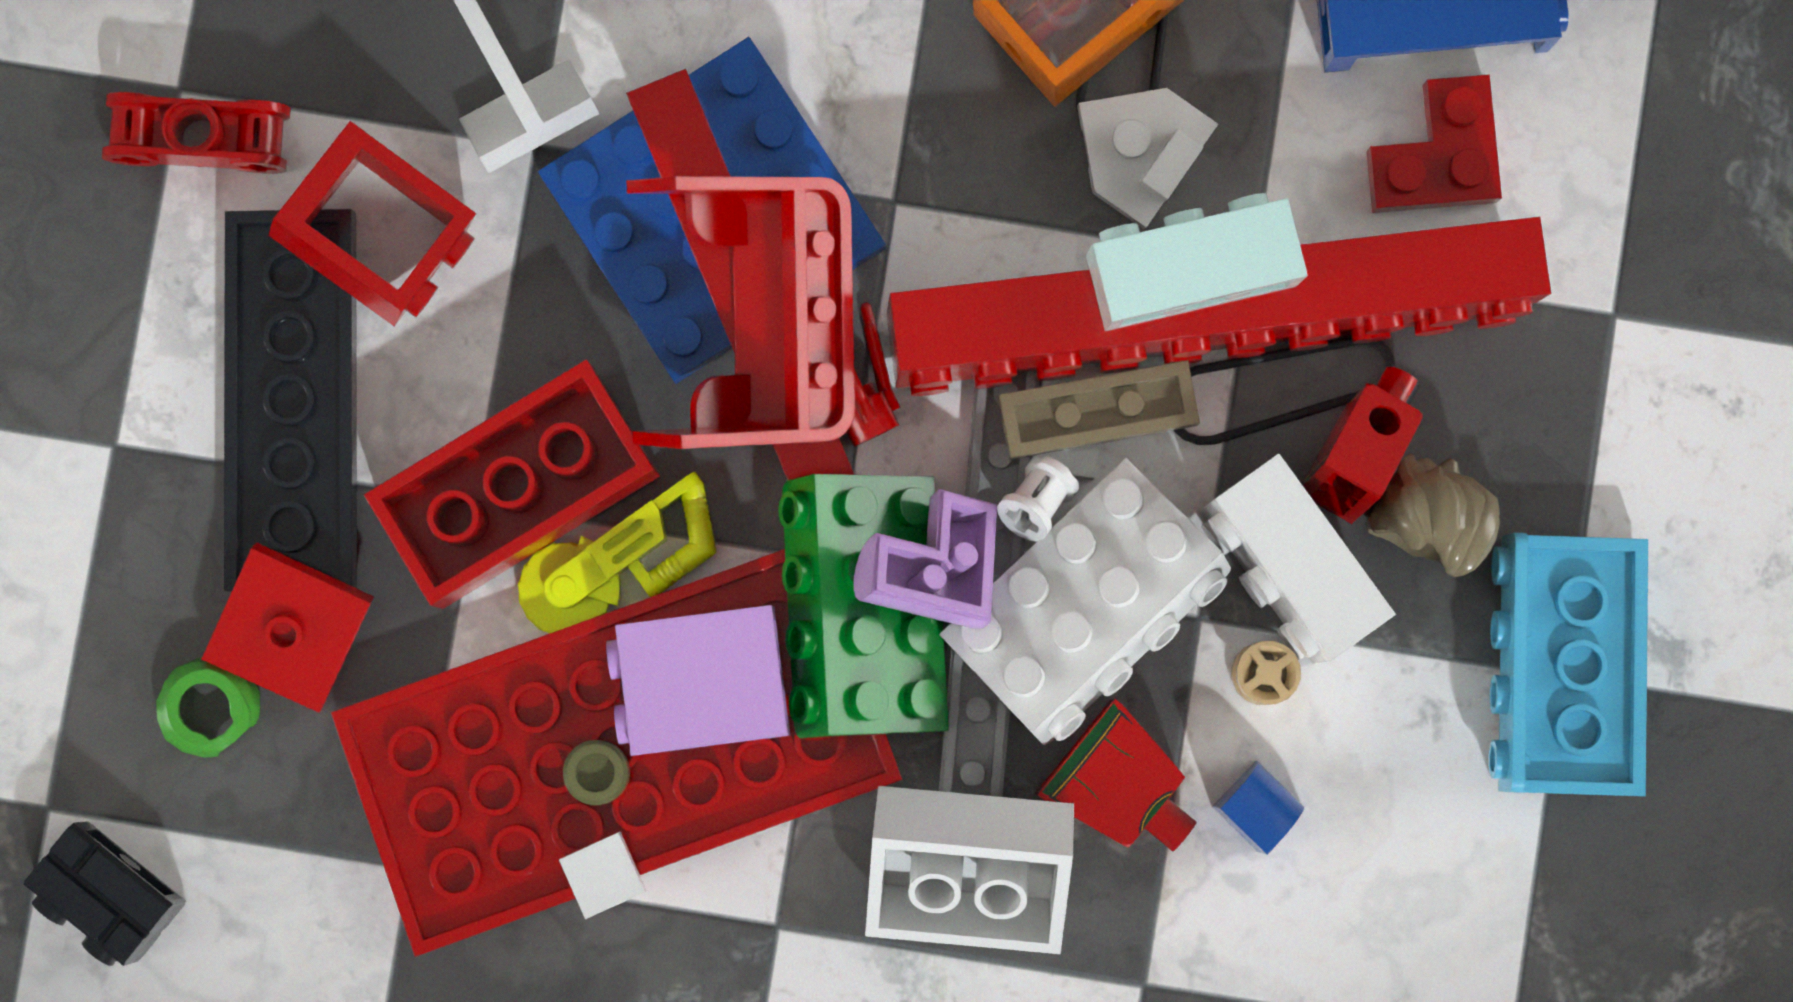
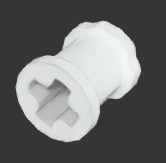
M1048 456L1033 457L1025 468L1026 478L1015 493L1005 495L997 506L998 515L1005 526L1019 537L1030 541L1044 540L1052 528L1050 519L1062 503L1071 502L1079 491V483L1069 468Z

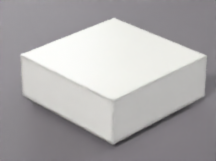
M621 832L559 859L585 919L647 891Z

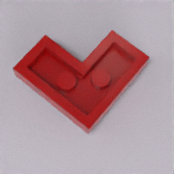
M1490 74L1427 79L1422 86L1428 142L1370 146L1366 151L1372 213L1497 203L1502 199Z

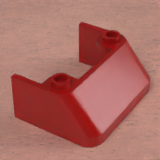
M674 176L626 180L627 194H685L686 220L692 234L699 241L707 245L732 246L735 375L712 376L697 386L690 403L691 428L632 431L633 444L690 449L832 441L841 437L850 427L855 412L851 203L845 189L837 181L827 177Z

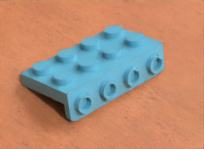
M1510 533L1502 536V547L1496 546L1494 548L1491 564L1493 584L1501 585V611L1493 612L1490 628L1492 648L1500 649V675L1492 676L1489 694L1491 712L1499 714V740H1492L1489 747V773L1492 779H1498V791L1646 797L1648 539L1527 535V533Z

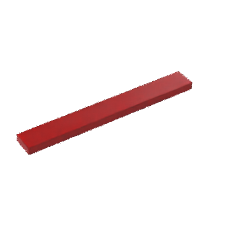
M686 68L626 93L661 178L674 176L731 177ZM668 194L734 351L732 246H711L699 241L692 234L687 224L685 194ZM839 438L822 442L773 444L788 481L812 474L854 475Z

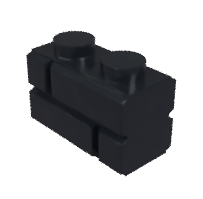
M89 821L75 822L70 825L51 847L49 853L42 858L24 880L23 884L37 895L32 901V905L40 914L61 926L66 921H69L86 935L85 939L81 942L84 949L94 958L108 966H113L116 961L123 966L138 962L186 902V900Z

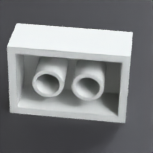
M1280 454L1274 456L1201 509L1208 519L1201 525L1204 533L1224 555L1232 552L1246 571L1239 576L1241 584L1260 608L1266 604L1272 607L1283 622V625L1276 629L1284 644L1296 654L1298 660L1306 656L1312 664L1332 661L1396 615Z
M878 786L872 837L865 936L1061 954L1073 860L1074 803Z

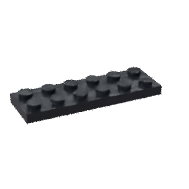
M322 209L310 226L356 259V213L352 209ZM280 210L225 211L224 591L232 592L248 554L256 542L357 588L356 299L268 236L273 218Z

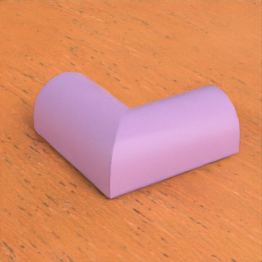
M939 489L929 500L926 545L875 533L865 543L855 567V597L859 601L973 629L984 628L991 623L997 504Z

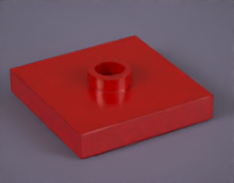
M256 542L248 554L201 660L320 713L375 596Z

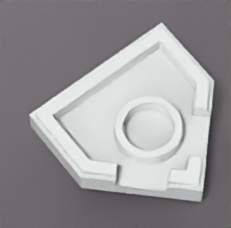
M1168 88L1079 103L1077 109L1086 147L1092 193L1132 222L1137 223L1142 229H1145L1204 148L1203 145L1213 133L1218 123Z

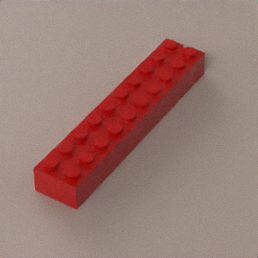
M1539 216L1302 244L1300 246L1308 276L1296 287L1109 331L1104 330L1090 269L890 293L886 316L895 388L910 387L911 396H928L948 392V384H951L952 381L973 379L974 388L976 389L1006 386L1012 384L1013 376L1029 371H1037L1038 381L1061 380L1076 376L1075 369L1081 368L1082 365L1100 363L1101 373L1110 374L1136 370L1139 368L1138 362L1144 361L1147 358L1163 356L1164 365L1187 360L1189 364L1202 361V354L1209 353L1211 350L1226 349L1227 358L1236 359L1264 354L1265 347L1272 346L1278 342L1289 341L1290 351H1304L1328 346V339L1337 338L1345 334L1352 335V342L1354 344H1362L1391 338L1390 332L1414 326L1415 336H1430L1451 332L1454 330L1453 325L1464 323L1471 319L1477 320L1478 329L1511 325L1516 323V317L1533 313V303H1537L1552 294L1541 218Z

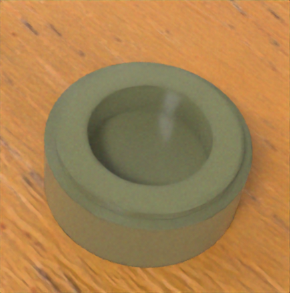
M590 740L579 744L569 753L563 767L564 783L570 794L578 801L589 805H602L617 799L626 789L630 778V766L624 752L615 744L604 740Z

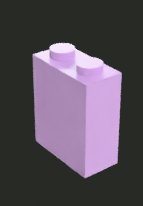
M772 605L615 625L617 640L606 642L611 680L622 679L624 704L614 706L615 728L618 743H629L631 756L790 736L775 608Z

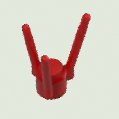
M867 302L861 304L860 312L878 393L872 382L862 385L854 368L855 412L850 427L843 434H848L854 447L899 426L893 411L901 408L891 387L873 308Z

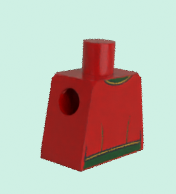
M1387 367L1377 385L1366 383L1347 404L1302 482V486L1317 505L1352 524L1382 497L1423 418V414L1410 405L1420 387V383L1414 376L1402 369Z
M1110 699L1035 792L1044 801L1074 803L1075 819L1127 848L1134 843L1145 829L1173 852L1186 839L1197 823L1196 820L1169 799L1183 782L1185 776L1129 711L1116 699Z

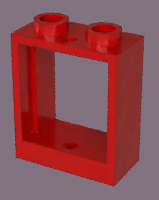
M349 121L273 218L268 236L395 327L406 311L417 317L433 297L439 287L431 282L430 279L442 263H446L453 269L467 252L475 238L466 231L477 213L360 127ZM358 162L446 225V228L399 289H396L310 226L311 222Z

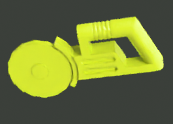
M695 471L690 473L594 542L581 536L578 544L573 542L553 543L537 551L524 565L518 581L519 603L527 619L539 630L549 634L607 613L610 604L619 606L621 599L620 575L630 569L649 597L661 594L669 586H672L682 579L683 576H686L687 573H690L714 556L717 550L710 521L705 486L701 478ZM681 498L689 542L670 555L669 558H666L665 561H662L648 571L641 562V559L667 541L662 511Z

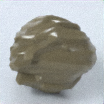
M1409 454L1400 461L1397 473L1393 474L1385 492L1373 508L1365 524L1368 533L1390 541L1412 556L1439 561L1445 568L1447 575L1458 577L1474 571L1491 551L1497 539L1500 526V511L1498 498L1474 478L1460 474L1458 463L1452 458L1443 461L1438 466L1431 458L1416 460L1414 454Z

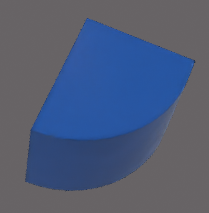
M1255 761L1212 806L1257 852L1266 855L1289 832L1304 811V806L1258 761Z

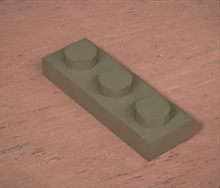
M1188 360L999 394L998 396L1009 460L1189 428L1200 424Z

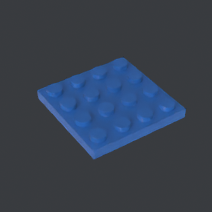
M749 36L689 74V78L731 177H827L833 179L845 189L851 203L852 270L886 249V243ZM634 111L626 114L537 171L675 384L732 348L669 195L627 194L626 180L661 178Z

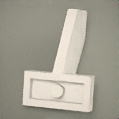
M454 0L505 93L459 118L488 174L600 114L570 59L522 84L477 1Z

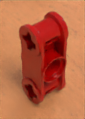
M133 92L106 94V106L112 109L109 145L102 147V159L105 161L130 166H156L161 164L229 168L262 174L284 173L287 170V160L281 157L283 123L290 119L291 107L285 104L265 100H238L234 102L193 98H167ZM195 121H209L211 130L208 138L198 146H185L183 136L187 127Z

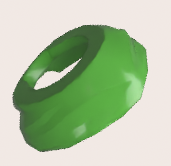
M202 657L176 667L165 680L156 700L157 721L165 740L181 752L199 757H218L221 751L234 743L248 728L253 727L257 723L260 715V691L256 684L201 660ZM208 683L217 686L225 693L229 701L230 716L233 719V723L224 734L214 739H209L206 735L191 730L185 725L180 716L182 696L190 687L196 684Z

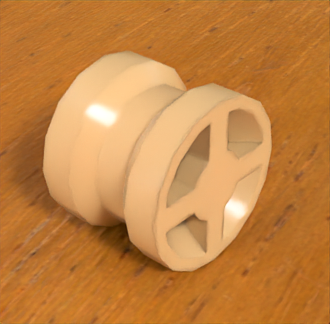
M1276 641L1256 642L1243 648L1235 657L1231 667L1232 683L1236 692L1248 702L1256 705L1278 704L1289 699L1297 690L1301 680V665L1296 654L1286 645Z

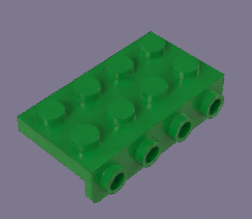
M812 474L786 481L783 485L778 514L780 523L784 527L785 543L782 582L787 591L789 625L785 634L786 649L791 657L792 675L789 713L794 721L795 733L799 738L949 731L944 639L939 635L943 631V621L859 601L854 593V573L858 557L865 543L875 533L926 545L929 500L935 493L934 476Z

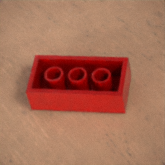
M586 359L364 494V497L429 605L444 609L654 481L660 475L642 445L633 444L631 427L598 373Z

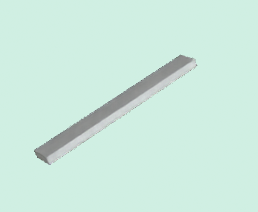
M1037 371L1019 373L1013 376L1012 384L974 389L965 496L995 503L998 506L1003 497L1007 494L1015 493L1026 478L1025 468L1031 461L1032 456L1009 460L998 396L999 394L1038 388ZM998 512L996 518L993 583L1024 555L1025 539L1009 530L1001 521ZM951 648L947 691L949 731H944L939 791L1003 797L1010 709Z

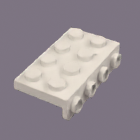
M1125 458L1051 528L1044 540L1037 541L993 583L991 623L980 629L951 623L939 635L1043 745H1047L1054 739L1061 741L1073 734L1083 723L1086 717L1084 711L1102 694L1110 696L1117 692L1133 673L1131 667L1148 650L1158 651L1167 645L1179 631L1180 624L1178 622L1196 605L1203 607L1211 603L1227 584L1225 577L1229 574L1231 567L1223 552Z

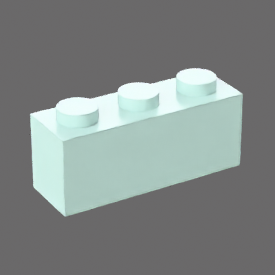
M1266 193L1253 194L1229 202V212L1204 217L1202 208H1194L1166 216L1163 219L1165 227L1140 232L1137 223H1130L1100 232L1101 242L1093 243L1086 257L1104 330L1118 329L1298 286L1308 274L1289 199L1285 198L1269 202Z

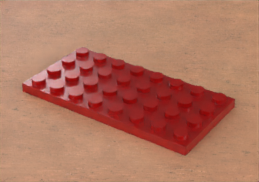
M785 549L331 712L415 957L576 899L559 859L618 832H621L637 870L642 875L876 790L878 786H887L902 780L886 734L799 738L796 735L794 721L789 713L792 675L791 657L785 645V634L789 625L787 591L782 582ZM772 605L775 608L790 736L631 756L629 743H618L614 706L624 704L622 679L611 680L606 652V642L617 640L615 625ZM590 740H604L615 744L624 752L630 766V778L624 792L617 799L602 805H589L578 801L570 794L563 779V767L569 753L579 744Z

